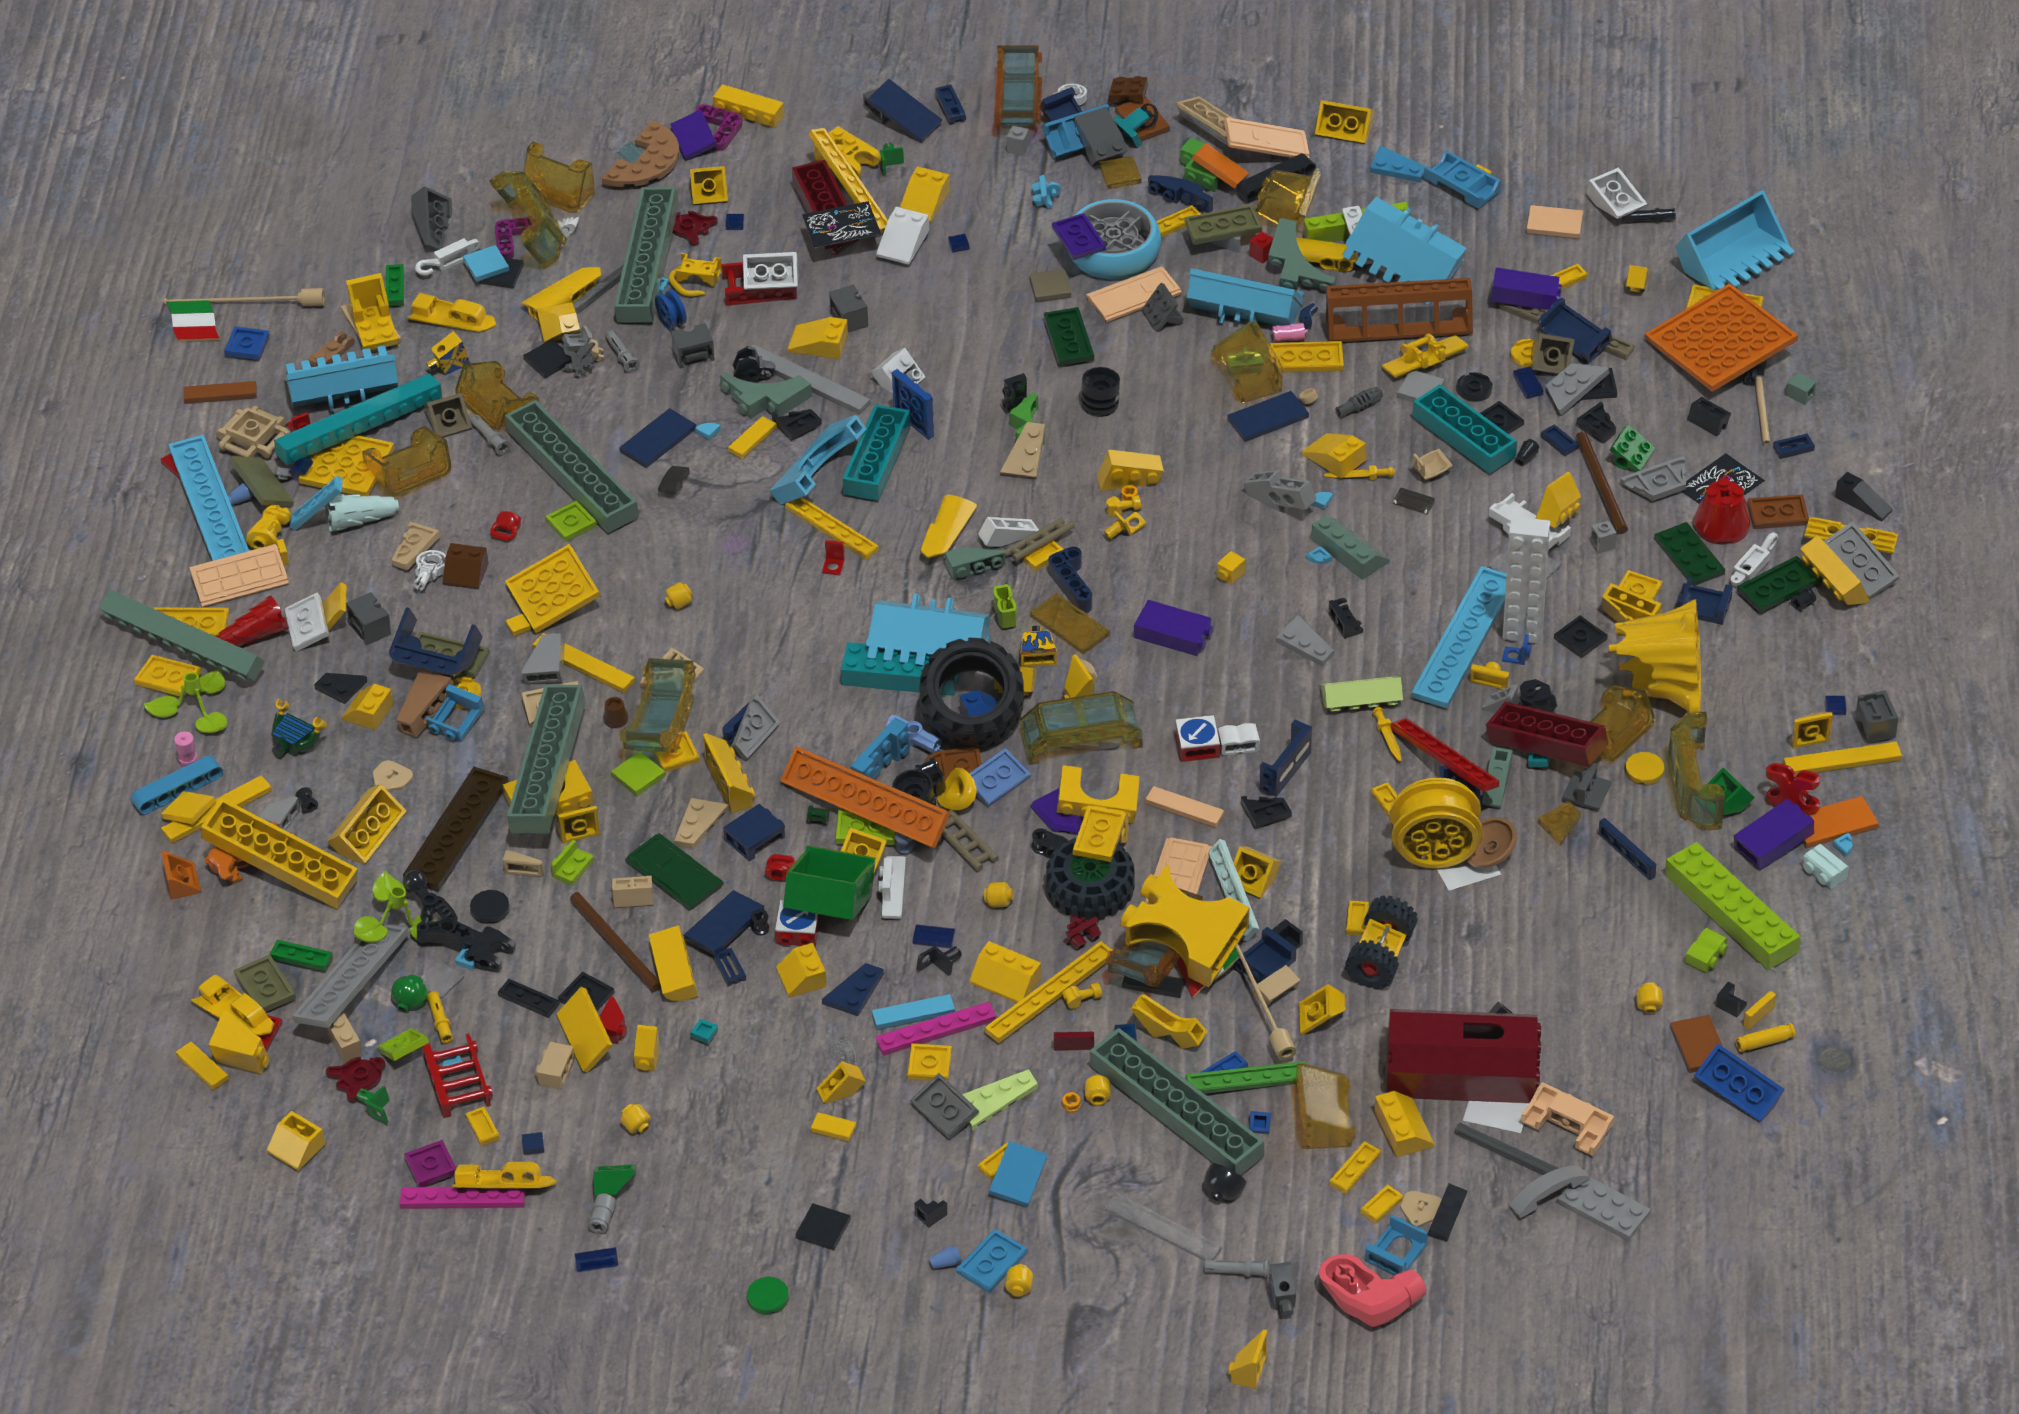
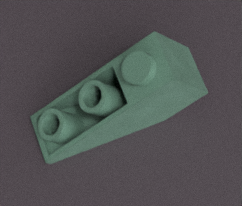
M961 547L945 552V566L953 580L1006 565L1004 550Z
M1493 747L1488 773L1499 780V787L1484 792L1482 805L1501 808L1512 766L1513 750Z

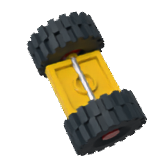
M1384 895L1380 899L1377 897L1371 902L1364 919V924L1367 926L1361 940L1352 946L1348 955L1345 970H1348V976H1352L1354 982L1356 980L1359 981L1358 984L1361 986L1365 984L1368 988L1373 986L1374 989H1379V987L1384 989L1386 985L1389 986L1399 966L1397 956L1402 944L1405 943V940L1408 941L1415 929L1418 921L1417 913L1413 912L1414 908L1412 906L1408 907V903L1406 901L1401 902V899L1398 897L1393 899V896L1388 895V898H1386Z

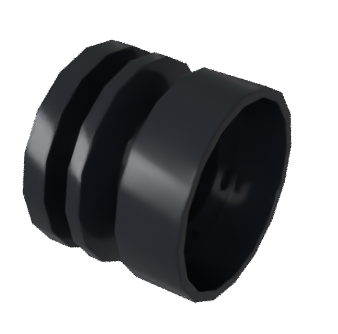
M1107 367L1091 368L1083 374L1081 404L1087 412L1105 415L1114 412L1118 408L1120 395L1119 374Z
M917 769L907 770L899 774L893 781V788L936 806L933 782L926 772Z

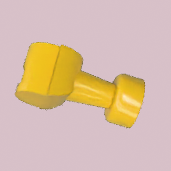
M1139 495L1132 496L1131 500L1120 501L1119 498L1113 496L1106 501L1107 515L1110 517H1116L1114 511L1122 515L1125 509L1133 507V510L1136 511L1142 508Z
M1095 982L1090 984V988L1079 990L1077 986H1070V988L1063 991L1062 996L1069 1008L1077 1009L1081 1005V1001L1091 996L1094 999L1101 998L1102 990L1100 984Z

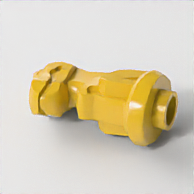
M279 505L267 507L262 513V518L247 532L246 542L254 549L276 544L278 540L277 533L282 530L281 525H285L291 520L290 511L287 508H281Z

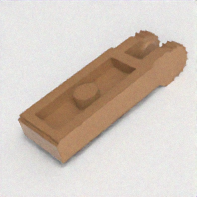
M340 332L335 336L334 340L332 339L308 358L310 364L317 367L316 359L320 357L325 358L326 365L333 363L332 355L340 354L341 357L354 344V338L351 336L346 338V333Z

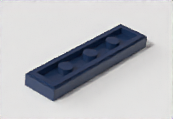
M1606 818L1599 821L1598 834L1647 879L1652 880L1655 878L1657 864Z

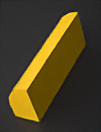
M679 925L649 934L663 995L672 1001H684L698 997L686 943Z

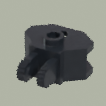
M750 346L739 350L732 363L735 370L733 376L748 382L758 381L759 378L770 379L772 371L776 368L773 362L762 360V356L758 355L755 347Z
M1533 679L1524 681L1519 686L1521 696L1519 697L1520 702L1518 705L1552 712L1558 706L1556 697L1551 692L1550 685Z

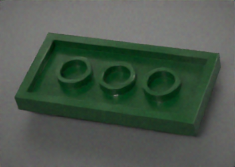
M1079 307L1044 313L1045 324L1059 366L1094 360V353Z
M1687 522L1654 534V540L1686 580H1688V577L1692 578V585L1696 586L1725 575V568Z
M1795 556L1738 585L1737 592L1761 614L1790 599L1792 596L1801 593L1807 587L1811 588L1819 584L1820 577L1818 578L1810 567L1798 556Z

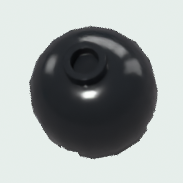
M1212 1163L1205 1174L1206 1189L1211 1193L1210 1197L1219 1202L1222 1199L1227 1201L1236 1199L1243 1192L1247 1181L1236 1172L1232 1174L1229 1172V1168L1217 1163Z

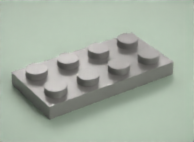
M1853 521L1824 541L1861 581L1869 599L1899 579L1897 572Z
M1591 1177L1575 1188L1568 1185L1557 1201V1204L1628 1242L1651 1214L1650 1208Z

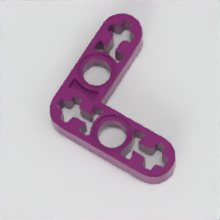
M699 105L696 107V111L702 110L707 123L720 126L713 136L718 146L713 147V149L716 151L725 150L743 125L742 116L738 113L710 105Z
M533 216L505 219L496 222L497 247L502 256L511 259L514 257L512 236L545 231V218ZM518 225H524V226H525V227H522V228H517ZM502 239H509L505 242L500 241Z

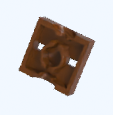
M1147 77L1113 78L1108 95L1109 103H1119V101L1127 100V98L1130 101L1143 102L1148 87Z

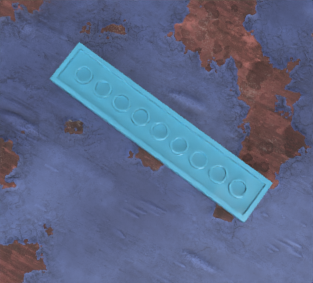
M204 434L168 444L212 561L248 552L249 549Z
M1483 566L1480 567L1412 690L1411 698L1448 708L1505 603L1506 573Z

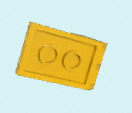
M381 273L346 280L351 315L363 349L369 348L374 350L379 346L387 347L399 344L390 316Z
M1088 805L1073 847V855L1111 862L1118 842L1127 843L1128 812Z

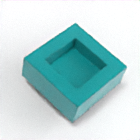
M1530 752L1528 759L1529 767H1548L1550 757Z
M700 1018L691 1030L690 1036L693 1039L709 1044L718 1031V1025Z

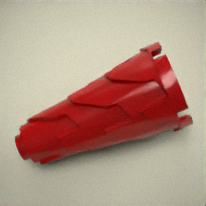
M270 595L250 608L249 612L234 620V623L221 630L215 637L239 647L263 637L267 638L289 629L285 617L282 616V611L275 599Z

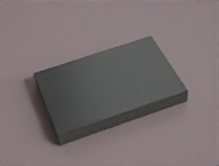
M940 1073L910 1100L911 1104L949 1140L979 1113V1110Z

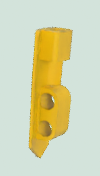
M1296 237L1299 249L1308 262L1320 263V266L1325 270L1348 272L1353 269L1354 263L1358 260L1355 251L1349 260L1343 257L1348 247L1345 244Z
M600 267L581 268L521 302V305L527 306L528 314L539 322L538 308L569 302L574 303L596 286V280L601 277Z
M421 292L411 305L412 314L408 316L410 320L474 332H483L497 326L494 317L486 315L485 308L480 304L462 299H457L452 303Z
M945 495L934 523H931L921 547V553L927 558H931L937 555H944L945 552L949 551L977 509V504L959 496Z
M213 975L202 983L198 988L202 996L191 999L192 1003L219 1019L223 1010L228 1011L257 1036L271 1034L274 1022L267 1016L264 1009L246 993H239L219 975Z
M507 1162L501 1170H481L480 1165L459 1164L455 1170V1184H453V1188H543L554 1185L557 1181L551 1176H541V1169L535 1162ZM506 1172L511 1173L513 1176H508ZM526 1173H531L533 1177L528 1176Z

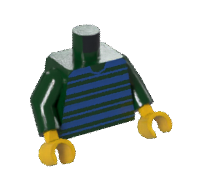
M278 699L276 707L279 711L275 714L271 732L274 743L272 748L273 754L281 757L286 752L292 756H298L304 751L313 749L320 736V730H325L327 723L321 718L315 717L313 725L289 713L284 715V712L289 710L290 705L285 701L284 706L281 707L282 700Z

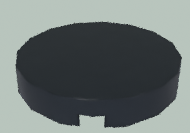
M1471 372L1469 375H1462L1457 380L1456 390L1461 398L1467 401L1478 402L1489 398L1492 394L1493 383L1487 375Z
M485 890L473 897L470 903L472 917L478 922L488 924V922L493 921V923H497L508 915L510 905L508 897L498 890Z

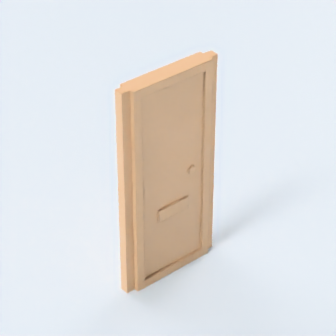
M1228 117L1224 119L1228 146L1231 148L1290 158L1304 153L1309 158L1304 130Z
M1161 266L1088 293L1086 297L1101 318L1107 323L1141 310L1160 283L1166 285L1173 297L1181 295L1182 291L1164 267Z
M276 544L189 567L202 608L289 584Z
M1171 837L1166 838L1154 876L1158 877L1166 865L1170 866V874L1177 888L1185 895L1196 899L1210 858L1208 851L1212 846Z

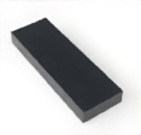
M1128 968L1122 981V988L1181 998L1185 986V979Z
M509 978L498 991L499 997L547 1018L560 1005L559 1000Z
M1448 1183L1428 1234L1448 1241L1467 1195V1190Z

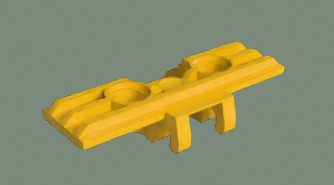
M1428 333L1416 341L1401 344L1400 351L1403 356L1381 366L1393 377L1399 378L1410 371L1427 368L1442 362L1445 358L1465 351L1469 345L1456 335L1437 342L1435 337ZM1428 344L1427 351L1422 352L1417 348Z
M1809 517L1804 537L1813 539L1818 535L1825 541L1833 535L1828 532L1829 530L1836 533L1846 525H1843L1842 522ZM1869 527L1866 529L1859 528L1868 539H1875L1870 542L1879 552L1894 553L1898 534Z

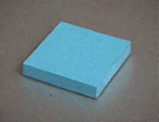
M496 245L463 256V261L476 282L509 271V266Z

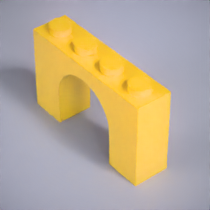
M576 760L570 761L563 782L564 790L559 796L555 814L594 804L592 790ZM517 780L503 784L504 798L509 807Z
M1062 766L1057 813L1085 816L1088 805L1126 811L1128 812L1129 823L1134 824L1140 776L1120 773L1117 794L1110 799L1098 800L1089 797L1083 792L1080 785L1082 768Z

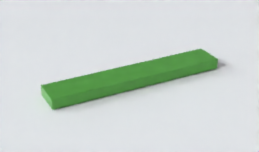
M1306 1061L1186 1074L1185 1080L1205 1094L1309 1082V1074Z

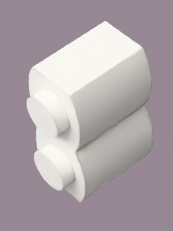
M1244 723L1239 726L1226 725L1218 728L1222 755L1230 756L1240 752L1253 753L1260 750V739L1256 724Z

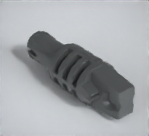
M1378 387L1364 390L1350 397L1348 402L1336 407L1335 411L1341 418L1351 412H1359L1382 398L1383 392Z

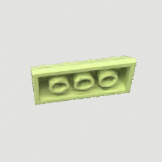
M1398 676L1320 684L1324 707L1330 708V711H1340L1343 706H1349V709H1358L1362 704H1368V707H1377L1380 702H1387V705H1396L1399 700H1403L1401 677Z

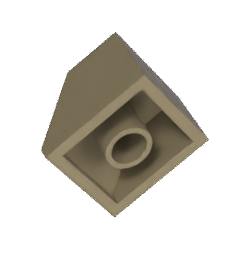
M1535 332L1532 347V369L1557 374L1562 372L1570 365L1574 339Z
M462 393L424 404L429 422L437 438L472 428Z

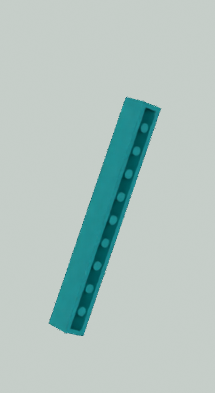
M426 374L275 439V453L283 462L289 465L421 408L425 403L442 399L441 383L431 374Z

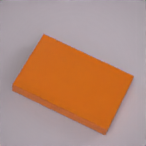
M1207 143L1192 157V160L1233 188H1236L1249 174L1248 171Z

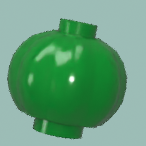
M416 975L403 976L394 982L391 989V998L397 1004L398 1010L408 1012V1010H418L425 1005L428 990L420 977Z

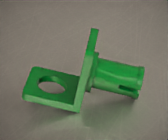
M890 142L888 147V144L885 143L883 150H880L883 174H886L887 165L904 163L903 148H894V145Z
M381 1086L375 1093H371L364 1088L360 1089L361 1091L357 1093V1100L366 1104L369 1116L387 1124L388 1119L383 1107L390 1099L386 1087Z

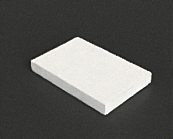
M318 593L284 608L292 645L296 652L329 636L321 597Z

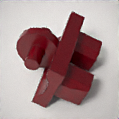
M1071 916L1070 924L1067 925L1069 932L1066 934L1067 938L1063 940L1065 944L1071 943L1076 950H1079L1086 944L1082 936L1087 934L1091 941L1098 939L1102 934L1097 926L1099 923L1098 918L1094 917L1086 922L1085 917Z

